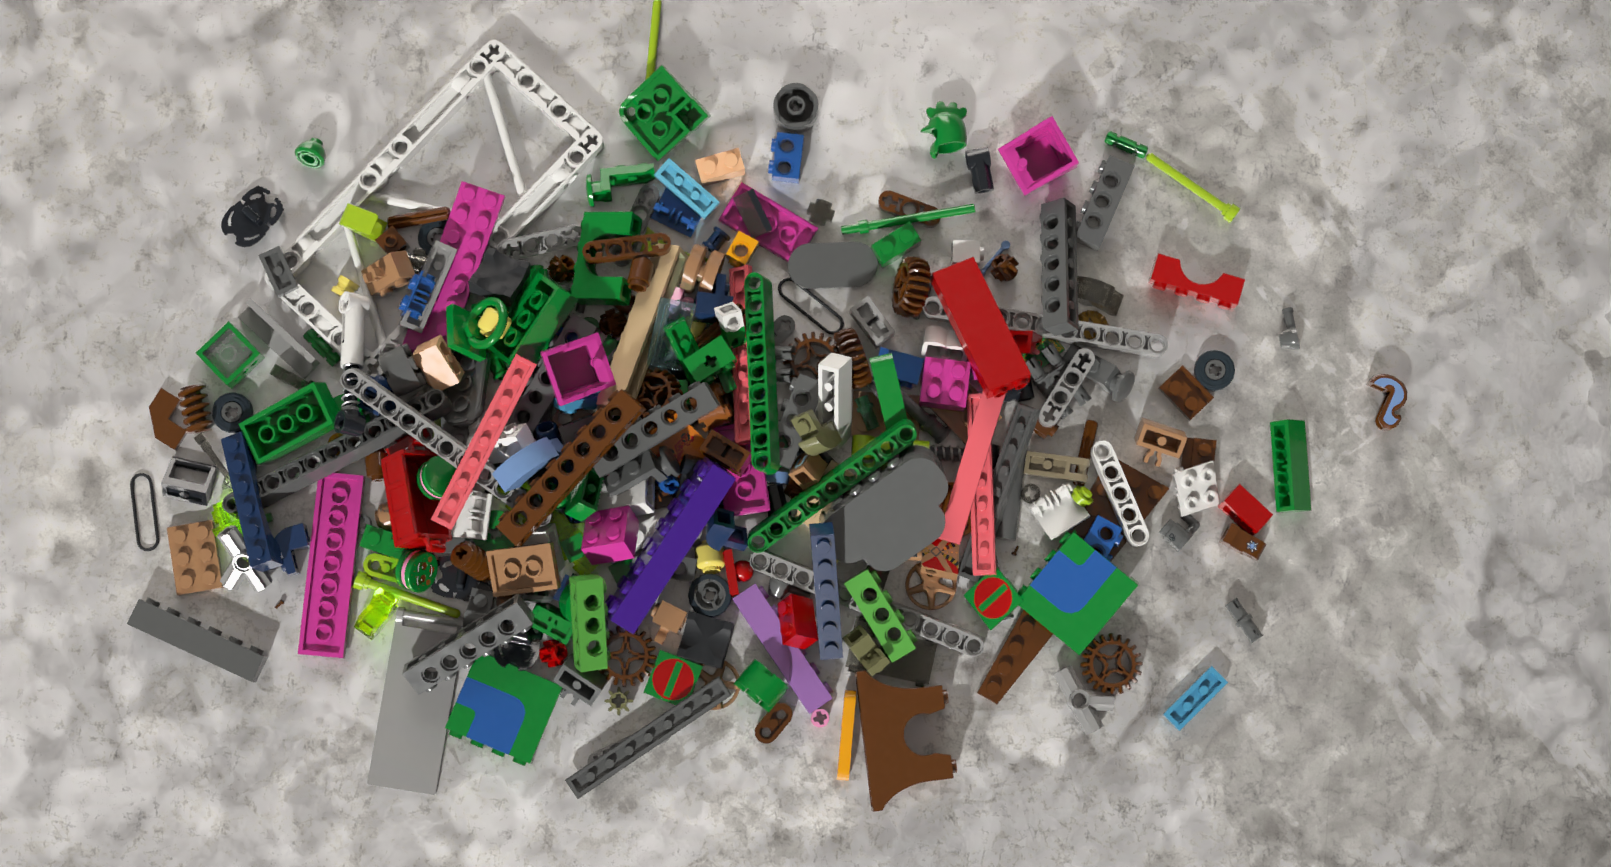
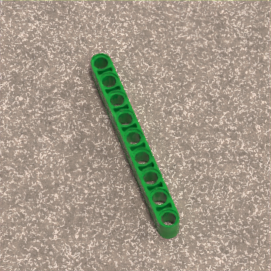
M752 272L746 276L744 281L752 466L756 470L772 475L780 467L772 283L769 279L757 272ZM761 281L760 286L756 289L757 283ZM762 303L761 308L757 311L758 305ZM763 325L762 330L758 333V328ZM763 347V352L759 355V350ZM764 369V374L760 377V372ZM765 391L764 398L760 399L761 394ZM766 413V418L762 422V416ZM767 436L766 443L762 444L764 437ZM768 458V463L764 467L763 463Z
M908 419L898 421L821 477L818 483L806 488L754 526L748 533L749 549L755 553L765 551L912 444L917 437L914 423ZM903 428H910L912 430L908 436H902L900 431ZM886 441L893 443L892 448L888 450L881 448V445ZM866 455L875 457L871 463H865L862 459ZM854 469L856 471L855 475L848 477L844 474L845 470ZM829 482H834L838 485L834 490H828L825 486ZM817 496L819 500L816 503H809L807 498ZM797 509L801 513L797 517H792L789 515V511ZM778 522L782 525V528L773 530L770 525ZM755 536H761L762 538H764V541L761 543H754L752 541V538Z

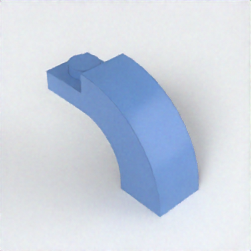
M545 437L537 440L512 455L492 475L504 492L520 488L530 477L544 469L553 459L557 460L563 454L561 450L564 446L558 438L548 440Z

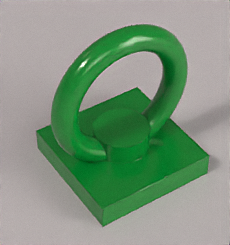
M488 297L479 301L471 312L455 304L446 306L447 347L478 362L485 360L486 348L491 347L500 339L507 325L508 312L504 302L496 297ZM494 306L498 310V323L493 333L485 339V336L479 333L481 330L478 327V322L481 318L479 315L485 308Z

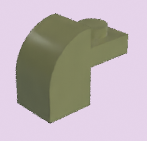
M812 409L791 419L792 424L802 439L798 445L809 455L815 456L833 449L842 441L832 421L821 425Z
M861 625L842 638L871 676L881 672L890 663Z

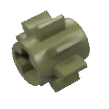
M620 687L617 688L616 693L608 691L611 697L604 700V702L610 703L609 712L617 709V715H620L622 709L630 711L627 705L634 702V700L627 698V695L630 693L629 690L624 694L621 693ZM620 694L621 698L625 699V703H622L621 707L617 708V704L613 703V699H616L617 695Z

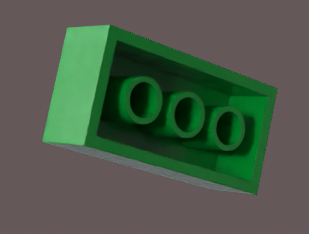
M538 272L508 316L512 323L505 336L488 349L508 365H511L516 354L537 364L541 357L540 352L545 351L549 347L551 340L561 329L563 322L569 313L572 312L579 299Z
M313 382L239 423V426L257 465H270L334 429V420L339 410L325 382Z

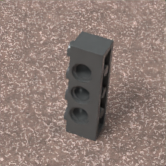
M1111 155L1107 161L1102 160L1098 169V173H1101L1098 181H1093L1089 193H1092L1090 201L1085 200L1080 212L1084 216L1081 222L1076 221L1077 243L1096 251L1099 250L1135 165ZM1108 177L1113 178L1116 186H1107L1105 179ZM1104 198L1107 201V206H1098L1096 199ZM1095 218L1099 226H1089L1087 219Z
M801 373L798 378L793 377L789 390L792 391L789 399H784L780 409L784 413L781 420H778L779 438L787 436L791 439L789 447L781 448L779 446L780 466L790 470L800 448L798 443L802 439L795 427L789 426L786 420L790 415H799L810 409L815 412L818 405V380ZM805 394L809 399L808 403L804 406L798 405L795 402L796 396Z

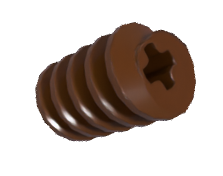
M199 384L183 387L180 389L183 391L178 393V397L184 399L180 402V406L186 408L181 412L183 416L187 417L183 420V424L189 425L185 429L186 434H199L212 430L207 428V426L212 424L213 420H206V417L211 415V411H204V408L209 406L210 403L202 402V399L208 397V394L201 393V390L205 389L206 385Z
M464 541L456 545L450 555L452 565L476 580L484 583L490 582L491 578L486 551L470 541Z

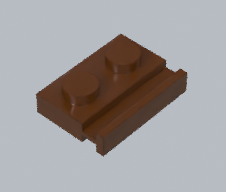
M1183 365L1158 388L1189 421L1214 398Z
M1187 437L1180 458V467H1183L1185 470L1215 461L1217 440Z

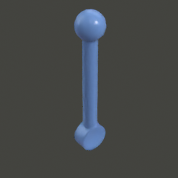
M1003 241L1001 244V248L989 260V262L982 269H980L983 277L986 274L985 272L991 266L992 260L996 256L1000 255L1004 250L1009 249V241Z

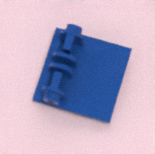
M667 187L659 202L655 204L654 212L651 216V219L690 238L701 219V216Z
M423 270L418 275L414 274L407 287L411 289L409 296L405 295L398 308L402 310L401 317L407 311L411 312L409 316L418 320L419 316H422L426 305L414 301V299L425 304L428 301L416 296V293L430 298V294L419 290V288L431 293L436 284V277L427 274L426 277L422 276Z

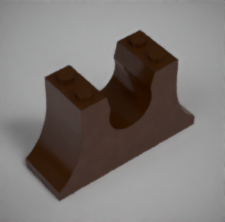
M866 671L856 672L855 679L871 811H883L885 805L893 796L915 784L954 778L953 773H957L956 759H951V755L931 753L929 755L916 754L908 748L904 739L905 726L912 717L918 714L929 715L945 709V704L948 703L947 689L943 690L942 685L922 688H898L877 681Z

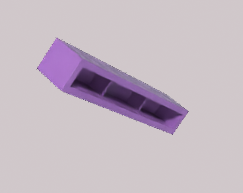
M754 584L732 600L810 714L832 699L830 694L833 693V690L826 681L822 683L817 675L820 674V671L814 662L808 663L804 657L808 654L806 650L782 644L778 609L775 604L770 606L766 599L769 595L761 585L758 588Z

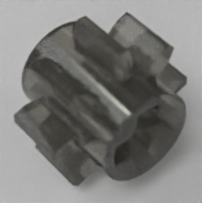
M816 199L815 204L810 202L807 209V215H810L809 221L820 226H825L826 221L831 223L835 214V210L831 209L832 204L822 199Z
M415 247V250L413 252L408 251L407 255L415 274L418 275L423 269L428 256L425 255L426 250Z

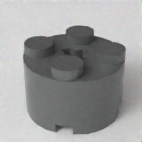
M801 83L785 85L777 93L773 102V114L776 123L782 130L790 133H801L813 127L818 116V99L816 94ZM793 105H797L799 111L795 112Z
M408 343L378 357L379 365L383 373L385 372L387 382L397 397L408 394L427 384L422 372H419L422 371L421 368L417 367L412 357L413 353Z

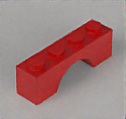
M1159 253L1155 257L1148 283L1153 284L1152 287L1165 291L1167 288L1173 290L1174 294L1187 297V295L1196 297V301L1208 304L1209 301L1217 303L1219 308L1225 310L1234 309L1238 305L1245 282L1243 278L1223 273L1212 283H1195L1185 276L1179 259Z

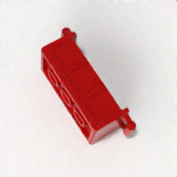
M410 437L408 449L399 450L381 459L395 548L426 549L427 552L444 553L446 542L452 540L451 530L431 520L440 501H434L424 496L418 488L416 481L419 467L430 458L438 455L415 438ZM414 446L424 447L425 450H416Z

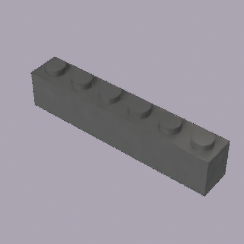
M149 597L146 601L138 600L127 622L128 625L248 681L257 682L268 657L262 655L263 650L252 645L250 649L242 646V640L233 636L227 639L221 636L222 631L210 626L209 629L200 626L201 621L190 616L186 620L180 617L181 612L173 608L162 609L159 607L160 602Z

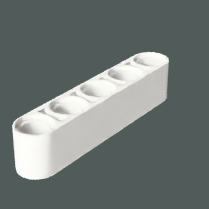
M1098 441L1090 451L1092 461L1127 543L1132 547H1140L1148 541L1149 531L1112 445L1108 441ZM1098 446L1106 448V457L1102 458L1097 455L1096 448ZM1107 467L1115 469V478L1111 479L1105 475ZM1116 488H1121L1125 492L1123 500H1119L1114 496ZM1125 509H1129L1134 513L1132 521L1124 519L1123 511ZM1134 530H1138L1143 534L1141 542L1133 540L1132 532Z

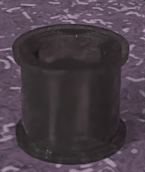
M1027 484L1022 489L1021 498L1026 503L1037 501L1040 497V489L1035 484ZM1028 488L1036 491L1037 494L1033 496L1034 499H1031L1030 496H1025Z

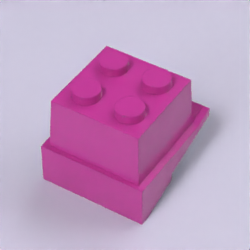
M1053 116L998 148L1000 155L1024 196L1077 168L1079 164Z
M598 332L540 352L559 406L616 385Z

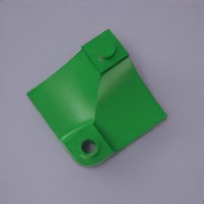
M661 65L623 101L619 109L621 120L657 161H660L711 117L702 104L676 80L664 65ZM631 107L635 109V114L633 116L629 114V109Z

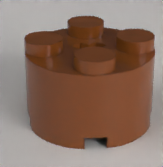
M714 381L709 386L721 406L698 420L699 424L705 423L706 427L702 428L705 432L731 422V417L734 416L731 403L727 404L723 396L726 393L720 382ZM692 398L690 399V402L693 410H695L697 407V401L696 399Z

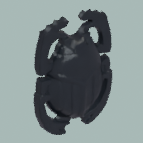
M256 186L243 195L242 200L245 201L244 204L239 201L225 213L221 221L222 232L225 236L227 234H234L237 246L251 247L257 244L270 229L266 224L269 222L273 226L281 217L284 211L281 201L275 198L274 201L277 205L265 201L263 193L268 195L270 190ZM254 194L261 195L260 198L249 199ZM273 207H275V208H276V214H275V216H274L273 218H271V217H270V213H271V211H272L271 209H272ZM234 211L231 217V226H228L229 216ZM259 234V236L256 237L255 239H251V240H245V239H244V238H248V237L251 238V237H254V236H256V235Z
M450 556L438 558V567L440 566L443 575L437 583L434 580L431 586L433 593L446 598H453L454 592L457 593L455 598L469 602L468 596L471 594L472 587L493 592L488 582L484 583L476 580L454 565L444 568L443 565L445 562L450 561ZM441 583L446 586L449 591H442L439 584Z
M511 620L503 621V623L506 625H508L509 622H511ZM531 627L525 633L519 632L514 635L509 643L505 645L500 644L504 658L500 655L499 645L494 648L496 662L503 668H506L507 664L513 663L518 666V671L530 669L538 659L540 641L544 633L540 631L535 633L533 627ZM533 653H535L529 661L524 662L526 659H529Z

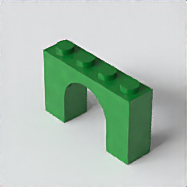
M584 212V217L581 221L580 241L577 245V262L574 265V281L570 289V293L579 299L577 303L580 305H630L632 290L628 287L627 279L624 277L598 276L596 264L586 262L582 251L584 245L590 241L640 235L643 219L634 212ZM591 248L590 253L587 254H590L591 257H596L595 254L597 252L595 248Z

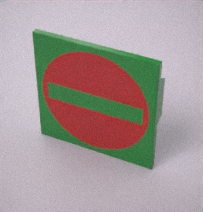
M997 566V575H985L964 594V597L990 630L995 628L1024 601L1017 593L1014 585L1003 575Z
M660 650L654 664L655 667L652 669L643 693L677 705L692 695L703 666Z

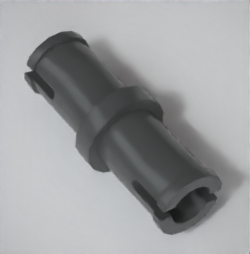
M1238 598L1225 605L1236 620V626L1241 627L1251 644L1263 636L1252 621V615H1248L1238 601Z

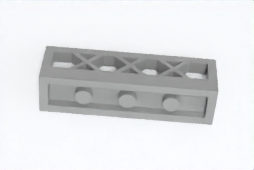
M437 240L433 243L422 270L424 272L422 276L426 277L427 274L436 277V284L431 293L419 288V290L431 296L429 298L416 293V296L428 301L425 304L414 299V301L426 305L422 316H419L418 320L410 317L411 312L407 311L402 316L398 326L409 328L420 334L422 333L458 249Z
M250 298L246 302L248 307L238 318L302 378L306 379L320 362Z

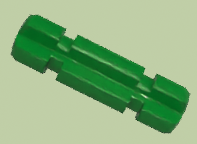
M1109 131L1106 135V144L1111 146L1114 144L1116 148L1130 154L1135 153V156L1139 158H1144L1147 154L1148 147L1143 144L1138 145L1136 141L1124 136L1119 137L1117 133Z
M314 329L307 330L303 338L308 343H312L311 346L323 359L327 358L326 362L330 366H336L341 361L337 352L333 353V348L322 337H318L319 334Z

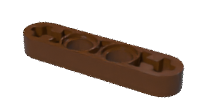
M664 233L587 242L582 252L585 261L590 264L632 260L638 257H657L670 252L671 240ZM658 240H663V243H667L663 249H659L657 245ZM647 241H651V245H654V246H651L652 251H649V246H648V242H647ZM636 242H641L645 245V248L642 252H635L632 250V245ZM612 245L622 247V251L618 255H612L609 249ZM602 246H605L607 256H603V252H600L603 251ZM591 248H595L597 252L595 254L596 257H591L590 254H587L590 253Z

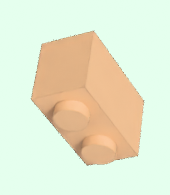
M739 148L695 160L702 187L745 175V168Z
M441 335L418 345L412 355L417 367L421 368L425 374L427 383L434 389L442 391L459 383L464 374V370L450 348L447 347Z

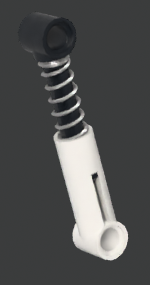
M345 291L341 295L338 305L339 311L342 313L340 367L344 371L350 368L361 370L364 367L365 316L369 311L370 300L368 296ZM349 373L347 381L351 385H356L358 377L354 373ZM343 388L342 392L344 395L341 399L344 403L341 405L342 408L334 420L335 432L360 437L366 425L365 416L360 413V409L357 406L360 403L358 397Z

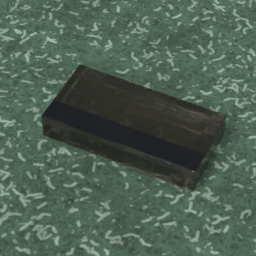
M754 189L733 198L750 237L755 239L772 231V227Z

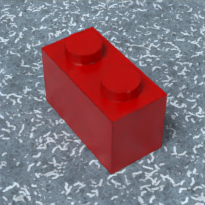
M790 594L777 604L783 645L805 650L818 641L813 599Z

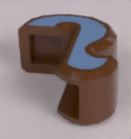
M1389 374L1374 376L1366 385L1386 393L1376 416L1375 424L1380 430L1389 431L1397 427L1402 419L1401 415L1395 414V411L1404 406L1407 401V389L1404 383L1395 376Z

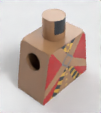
M937 539L908 560L921 561V573L957 580L959 545Z

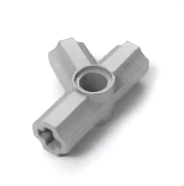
M230 525L218 534V539L232 558L231 563L220 579L225 588L238 590L245 578L253 590L258 592L272 583L273 579L267 571L261 572L250 568L249 560L242 558H248L244 538L236 525Z
M1071 665L1055 672L1053 676L1066 698L1067 705L1072 709L1085 735L1103 727L1104 725L1096 711H1113L1114 694H1110V691L1103 693L1101 690H1084ZM1077 693L1083 696V703L1079 707L1073 702V698Z

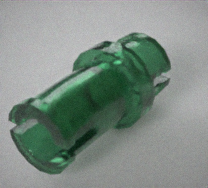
M868 394L854 400L858 407L856 409L857 413L861 414L866 431L880 427L872 408L874 404L873 402L870 403Z

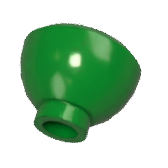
M311 138L308 141L302 142L295 149L296 158L305 166L319 168L325 163L326 154L322 147L323 142L318 138Z

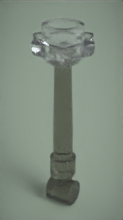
M202 433L194 437L198 445H201L202 450L207 453L225 477L222 489L232 491L228 471L212 450L209 442H206V437Z

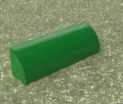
M1287 419L1270 422L1276 512L1311 511L1305 420Z

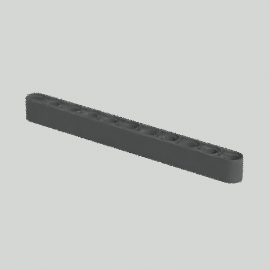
M439 389L430 390L407 402L415 410H421V414L432 422L447 415L452 410V401ZM405 414V424L413 426L415 424V417L411 414ZM381 415L366 423L364 432L360 437L344 434L257 479L263 509L408 435V433ZM232 492L225 496L222 506L226 512L239 519L237 508L234 509L236 503Z

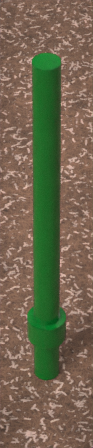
M975 204L874 221L860 220L856 224L841 226L842 235L857 232L865 234L870 233V230L904 225L909 221L910 223L975 213Z

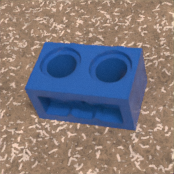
M777 132V138H772L771 152H775L774 161L769 160L768 174H772V181L799 184L804 135ZM789 142L793 145V149L784 151L781 145ZM782 164H787L791 170L788 173H781L778 167Z
M1098 515L1084 541L1093 548L1099 549L1101 554L1110 561L1112 555L1109 553L1112 547H1118L1123 538V535L1120 534L1122 528ZM1108 528L1112 533L1111 539L1104 540L1101 538L1100 530Z

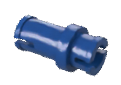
M667 476L668 479L661 483L655 479V484L659 485L663 492L674 494L678 491L676 486L679 487V482L674 476Z

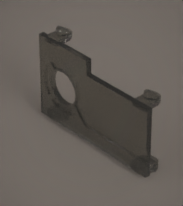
M863 615L856 616L854 629L861 625L870 636L877 639ZM894 627L888 630V636L892 639H897L901 636L893 634ZM917 639L918 641L915 642L916 649L893 663L880 644V650L890 663L881 672L876 674L916 682L915 686L917 687L929 685L937 643L925 639V641ZM849 649L845 667H848V671L854 673L857 670L866 671Z

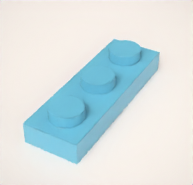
M670 158L654 174V177L704 220L720 204L714 196Z

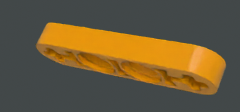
M845 690L837 780L849 781L856 691Z

